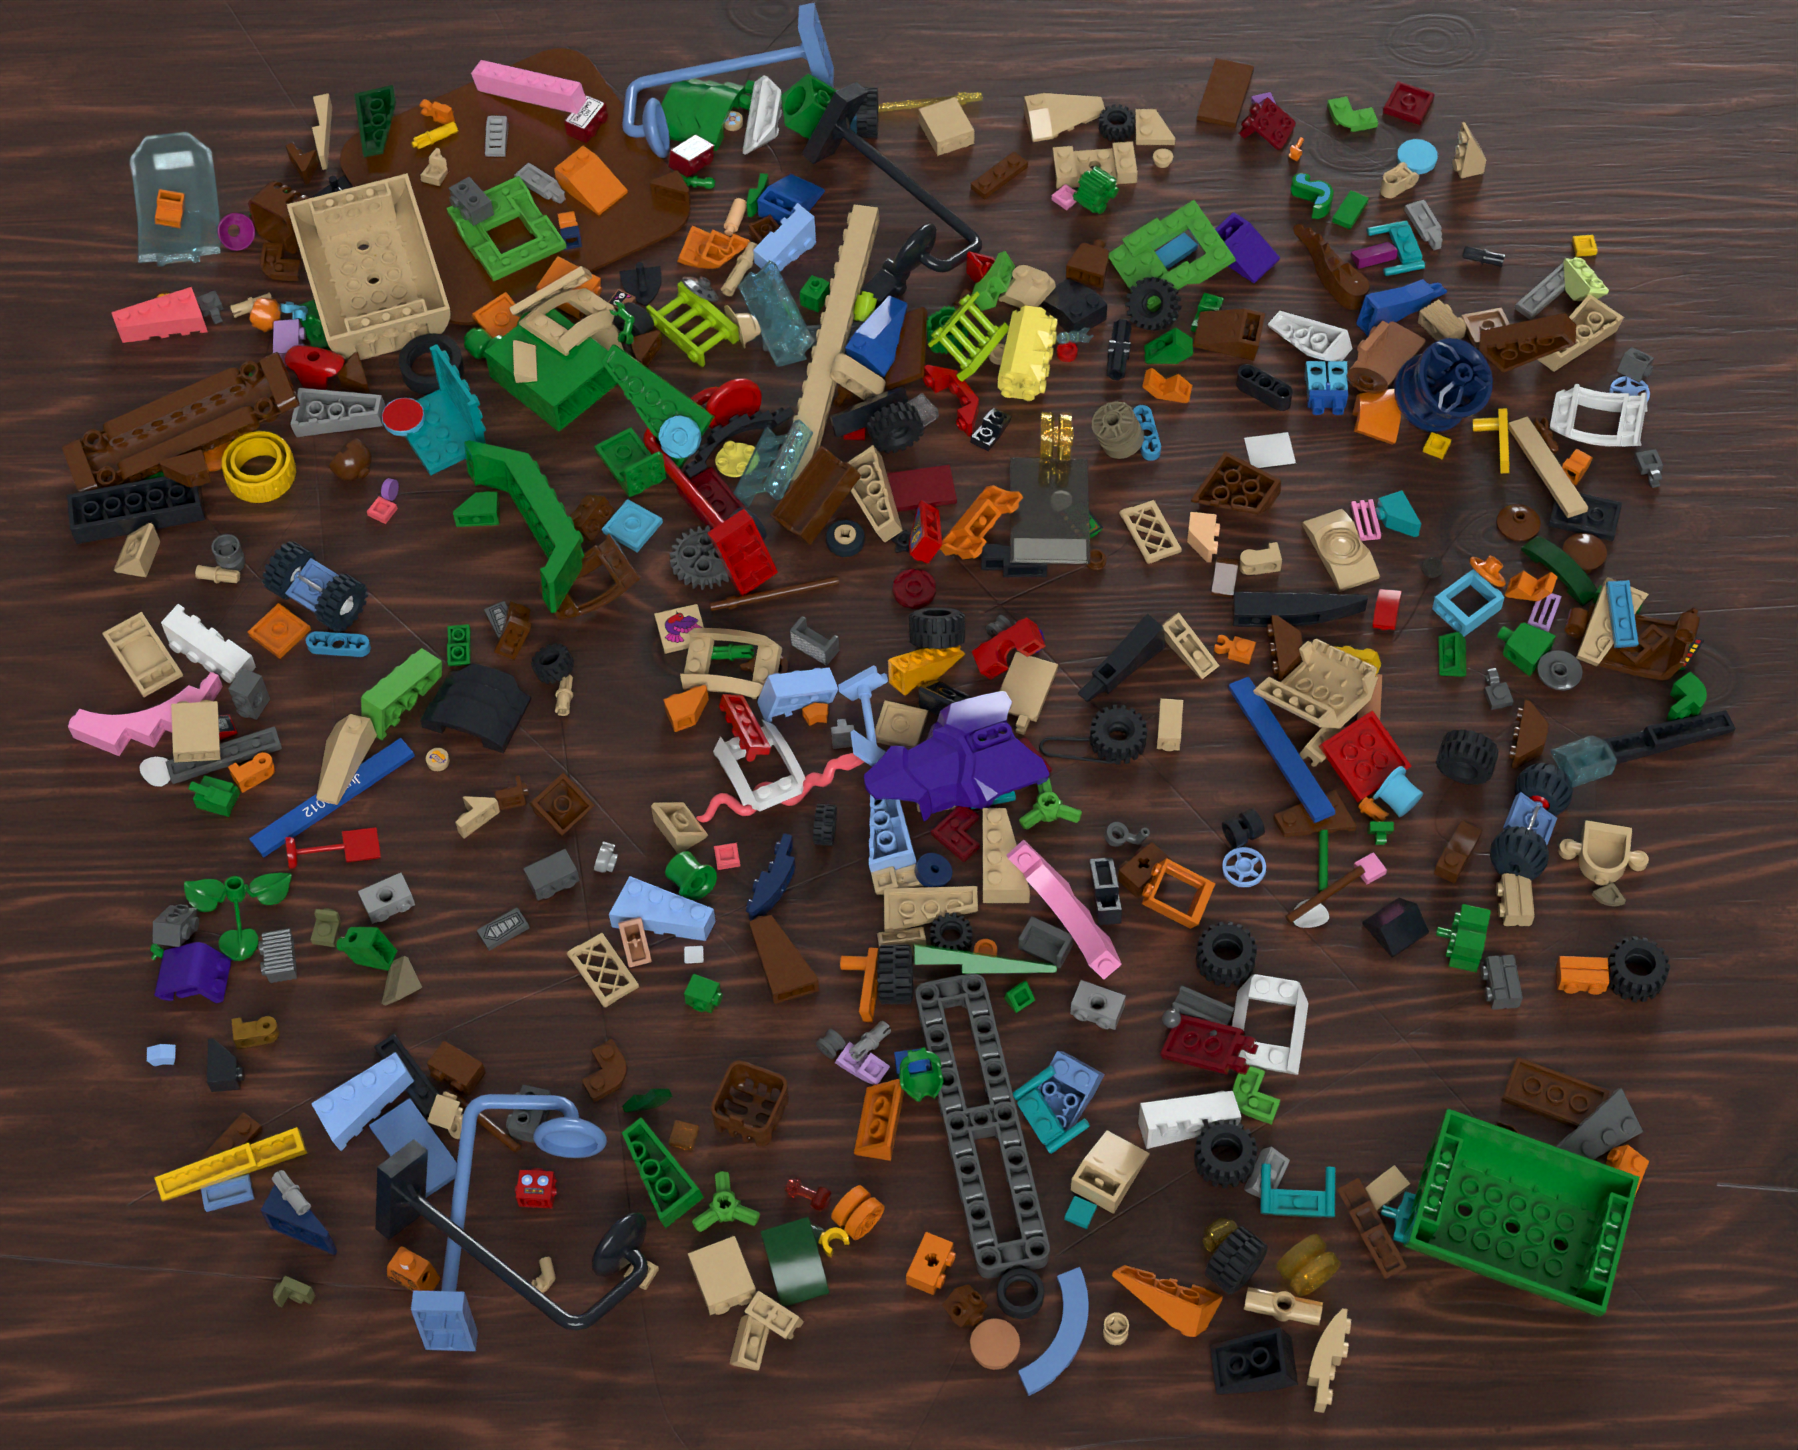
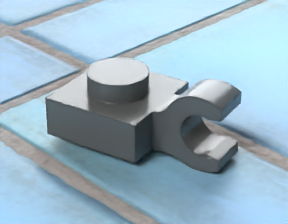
M215 290L196 297L204 317L211 315L214 324L223 322L219 312L223 310V306Z
M1657 450L1635 453L1634 459L1641 475L1648 474L1651 488L1660 487L1659 480H1662L1660 471H1662L1663 464Z
M1496 668L1488 669V675H1485L1488 686L1484 688V694L1490 710L1512 706L1514 701L1507 683L1499 682Z

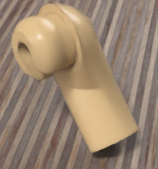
M544 1257L539 1260L542 1274L532 1281V1285L542 1293L550 1288L556 1278L550 1257Z

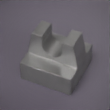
M838 719V726L831 727L833 749L852 747L850 732L854 730V725H847L846 719Z

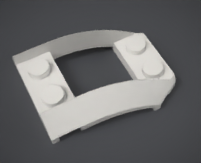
M1575 384L1574 388L1566 392L1563 389L1556 393L1550 428L1565 437L1593 445L1641 446L1640 438L1644 415L1647 412V395L1642 393L1641 396H1629V393L1598 392ZM1582 405L1609 412H1621L1617 435H1599L1573 429L1577 406Z
M762 720L764 726L761 729L770 746L774 745L791 774L790 776L751 791L736 761L745 757L746 750L741 749L739 746L740 738L734 737L724 742L720 736L713 751L730 778L742 805H752V809L758 811L802 794L804 788L803 781L806 780L793 752L775 725Z
M1253 974L1237 991L1232 1027L1241 1028L1244 1031L1249 999L1295 1006L1290 1048L1255 1042L1254 1044L1259 1045L1256 1054H1249L1241 1050L1239 1057L1245 1058V1064L1255 1068L1298 1075L1308 1010V1001L1302 987L1297 981Z

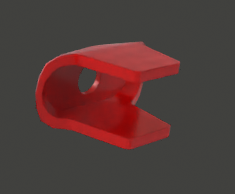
M294 345L285 354V364L296 373L303 387L327 390V377H332L341 370L344 364V357L319 347Z

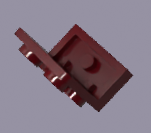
M1268 97L1260 103H1254L1249 109L1250 115L1241 123L1243 127L1239 135L1245 139L1256 131L1274 148L1280 150L1295 127V120Z

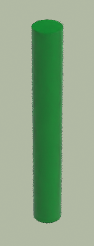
M1328 830L1319 831V893L1328 887Z

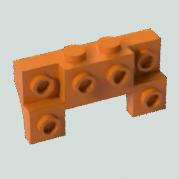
M994 485L987 486L942 540L940 550L945 556L958 554L963 560L978 557L983 551V546L987 543L983 538L984 535L995 525L1001 514L1013 513L1019 507L1018 503L1023 498L1022 494L1019 491H1006Z

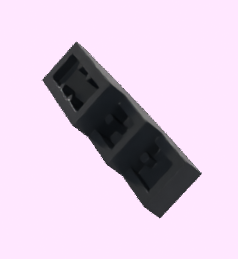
M902 386L865 398L864 402L849 406L845 411L830 415L834 435L840 437L867 427V423L870 422L869 419L875 417L874 413L876 411L881 412L883 407L889 408L890 404L894 403L896 406L898 402H903L904 405L909 403L905 387Z

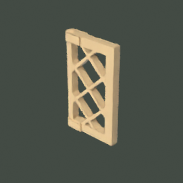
M1154 500L1123 509L1119 512L1147 564L1182 551ZM1151 510L1155 517L1146 515L1144 512ZM1130 516L1139 517L1136 524L1132 523L1129 518ZM1141 518L1153 522L1150 529L1139 525ZM1156 523L1160 525L1164 534L1153 530ZM1137 530L1148 533L1145 541L1141 539ZM1150 535L1162 538L1160 545L1147 542ZM1165 539L1169 541L1172 547H1162ZM1146 546L1156 549L1157 552L1149 554Z
M603 933L567 952L568 957L572 960L603 1007L611 1005L616 1000L639 988V984ZM601 943L606 953L593 951V949ZM588 954L586 964H582L577 956ZM592 955L605 957L602 967L589 965ZM608 958L613 960L618 970L605 968ZM587 970L600 972L598 982L592 979ZM604 973L617 975L614 985L601 983ZM620 976H624L628 982L627 985L617 986ZM599 988L613 990L611 994L605 997Z

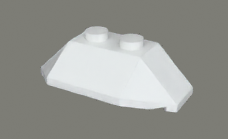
M765 75L754 82L743 154H748L767 144L772 139H775L779 132L777 126L782 114V110H780L782 103L781 90Z

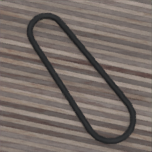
M1046 737L1039 745L1041 753L1049 757L1107 764L1116 762V760H1111V763L1102 759L1052 754L1043 750V743L1048 740L1090 741V738Z

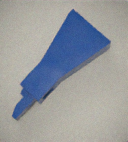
M1422 279L1404 287L1368 294L1365 296L1356 324L1369 337L1371 329L1374 326L1377 327L1382 320L1388 324L1390 322H1397L1416 311L1424 309L1430 305L1432 299L1446 294L1447 290L1443 288L1441 283L1429 285Z

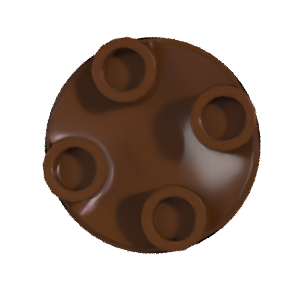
M1574 534L1563 545V551L1585 573H1589L1592 569L1601 566L1607 556L1604 543L1591 534Z

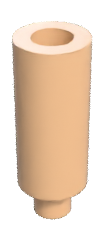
M740 198L734 200L724 224L726 235L732 236L734 232L738 231L747 209V202Z

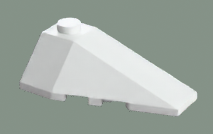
M1279 311L1268 323L1269 328L1303 353L1324 361H1342L1352 350L1348 330L1283 311Z

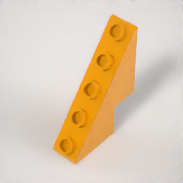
M958 645L945 649L922 648L890 658L888 660L889 683L906 696L916 686L920 687L938 679L962 658L965 653L960 650L961 646Z

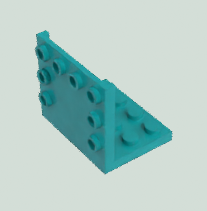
M437 344L430 347L439 390L416 400L423 407L425 421L417 432L407 433V436H404L430 476L466 459L465 441L470 440L486 444L483 433L486 429L480 420L483 416L477 407L480 406L479 400L475 394L471 395L466 380L460 379L457 367L450 364L447 352L445 350L441 351Z

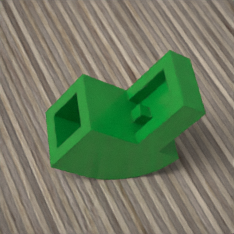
M1691 671L1673 685L1670 696L1677 703L1670 708L1667 720L1674 721L1688 718L1690 714L1693 717L1699 716L1707 697L1706 688Z

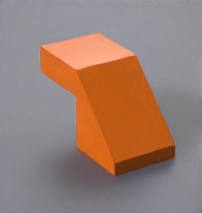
M1153 368L1146 370L1142 387L1155 398L1181 403L1189 402L1192 385L1181 375L1177 374L1165 379Z
M1523 570L1510 579L1505 596L1508 598L1540 601L1552 594L1558 576L1550 572L1537 580Z

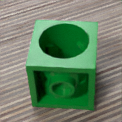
M810 74L805 75L781 95L785 126L810 139L837 90Z

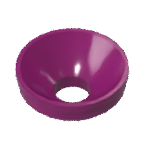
M231 213L220 220L217 227V235L225 247L231 250H242L252 243L255 236V228L247 216L240 213ZM229 226H238L239 233L237 236L232 237L228 234Z

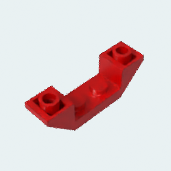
M926 365L923 377L925 385L928 388L930 387L934 393L949 387L950 392L953 395L956 394L962 408L957 410L956 424L968 437L971 436L979 413L978 397L965 380L962 382L956 376L958 374L957 370Z

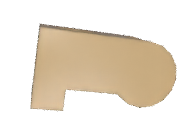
M1269 543L1268 549L1244 550L1240 555V571L1246 575L1281 571L1282 558L1278 543Z

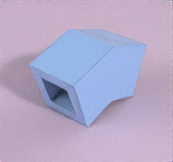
M159 1044L147 1047V1062L153 1066L163 1064L174 1065L175 1045Z

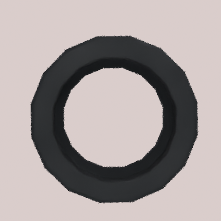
M1017 1268L1008 1271L998 1282L997 1300L999 1307L1006 1315L1015 1319H1026L1037 1314L1044 1301L1045 1290L1042 1280L1029 1269ZM1015 1281L1030 1283L1035 1289V1299L1028 1306L1019 1307L1012 1305L1006 1297V1289L1009 1284Z

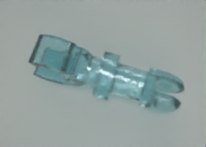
M1085 327L1080 331L1061 332L1056 339L1060 344H1067L1069 341L1072 343L1079 341L1087 343L1094 335H1086L1090 328Z

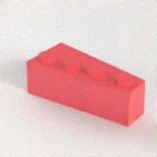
M192 287L111 312L122 343L150 340V337L153 336L166 338L169 337V334L181 333V335H190V332L200 331V333L208 332Z

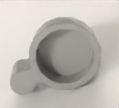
M603 841L593 871L601 873L606 871L613 872L618 857L617 854H613L614 844Z

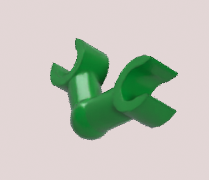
M614 302L618 306V311L610 310V313L620 316L625 321L624 329L618 335V342H624L625 336H627L626 344H632L634 337L631 331L635 318L625 311L623 303Z

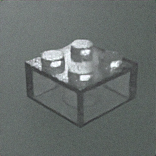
M922 393L907 402L911 406H915L923 426L938 418V409Z

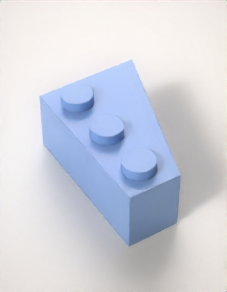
M814 668L806 671L797 670L783 674L774 673L768 675L757 703L764 721L772 722L771 717L785 714V717L791 716L792 711L812 703L828 704L833 702L838 687L830 668Z

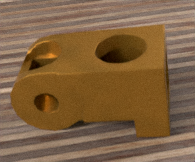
M270 1016L243 1023L241 1017L231 1019L233 1040L237 1049L275 1042L279 1037L280 1031L276 1020Z

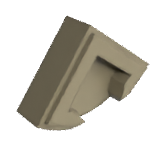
M1613 882L1592 893V896L1598 902L1607 906H1620L1625 904L1626 901Z

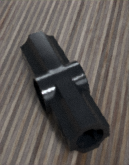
M1119 319L1114 322L1112 339L1109 341L1107 376L1112 380L1118 381L1125 378L1126 363L1129 360L1132 323L1125 319Z

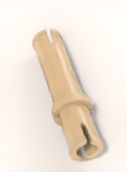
M749 242L743 254L739 255L736 266L721 288L723 294L727 296L734 294L746 271L753 265V250L757 244Z

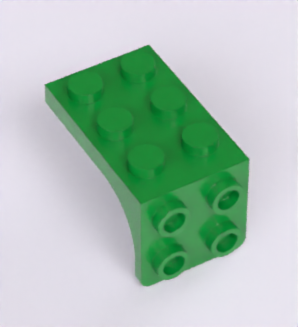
M631 427L594 446L595 452L629 498L666 479L662 453L656 452L651 454Z

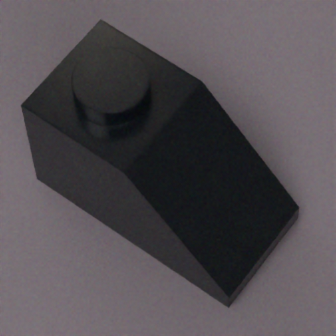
M209 1038L207 1084L211 1092L241 1090V1081L245 1079L244 1067L240 1066L237 1058L215 1039Z

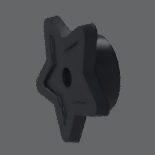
M907 530L891 538L896 544V553L902 551L909 552L911 533Z

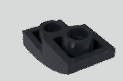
M993 408L983 418L980 428L971 436L970 443L989 451L1005 431L1012 416Z

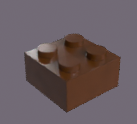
M768 215L748 225L749 234L758 245L771 231L775 233L779 225L771 215Z

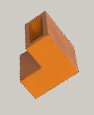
M159 189L155 224L181 229L185 211V194Z

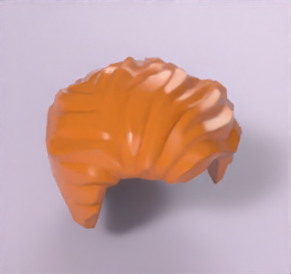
M258 298L254 302L250 313L252 326L262 330L264 333L273 329L274 321H280L281 318L280 304L275 299Z

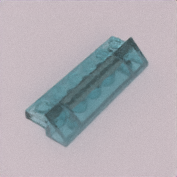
M769 260L757 275L750 272L738 285V288L751 315L759 323L761 335L776 366L781 367L807 360L804 353L811 347L814 340L776 263Z

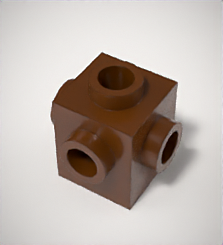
M967 1284L955 1288L942 1304V1307L951 1316L952 1321L962 1328L970 1324L974 1326L979 1323L983 1318L982 1313L988 1305L982 1300V1296Z

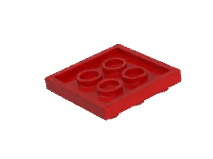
M1373 710L1319 745V748L1357 803L1379 789L1396 768L1402 766L1407 770L1412 767Z

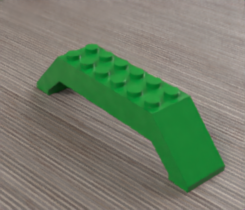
M470 440L465 441L467 473L475 486L481 484L508 492L548 558L546 566L540 569L542 599L551 614L557 612L582 570L584 553L581 548L583 538L580 531L575 530L572 518L570 516L567 517L563 503L558 502L555 490L553 488L550 489L545 474L542 475L540 473L537 461H533L529 453Z

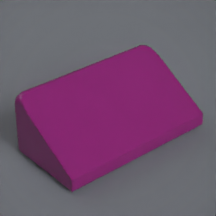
M1390 242L1352 251L1350 255L1357 268L1360 269L1394 260L1397 257L1398 250Z

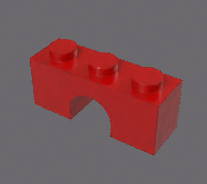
M1026 617L1017 621L1015 625L1007 630L999 632L997 636L989 641L981 643L976 649L972 650L980 673L989 679H993L1009 669L1006 657L1011 649L1016 647L1017 651L1029 657L1046 645L1037 624Z

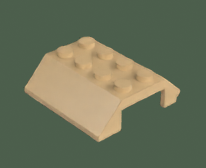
M1314 639L1312 643L1307 641L1299 649L1303 662L1284 680L1278 682L1268 677L1253 690L1254 694L1319 727L1341 728L1371 700L1378 677L1375 676L1377 667L1367 662H1362V660L1348 653L1346 654L1344 651L1330 646L1319 639Z

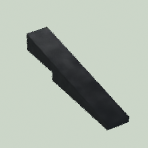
M1724 710L1649 725L1641 732L1606 738L1602 740L1598 751L1606 767L1731 733L1736 728L1727 711Z

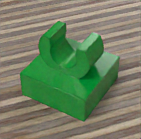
M1370 822L1367 825L1368 834H1375V845H1385L1387 843L1386 834H1391L1394 831V822Z

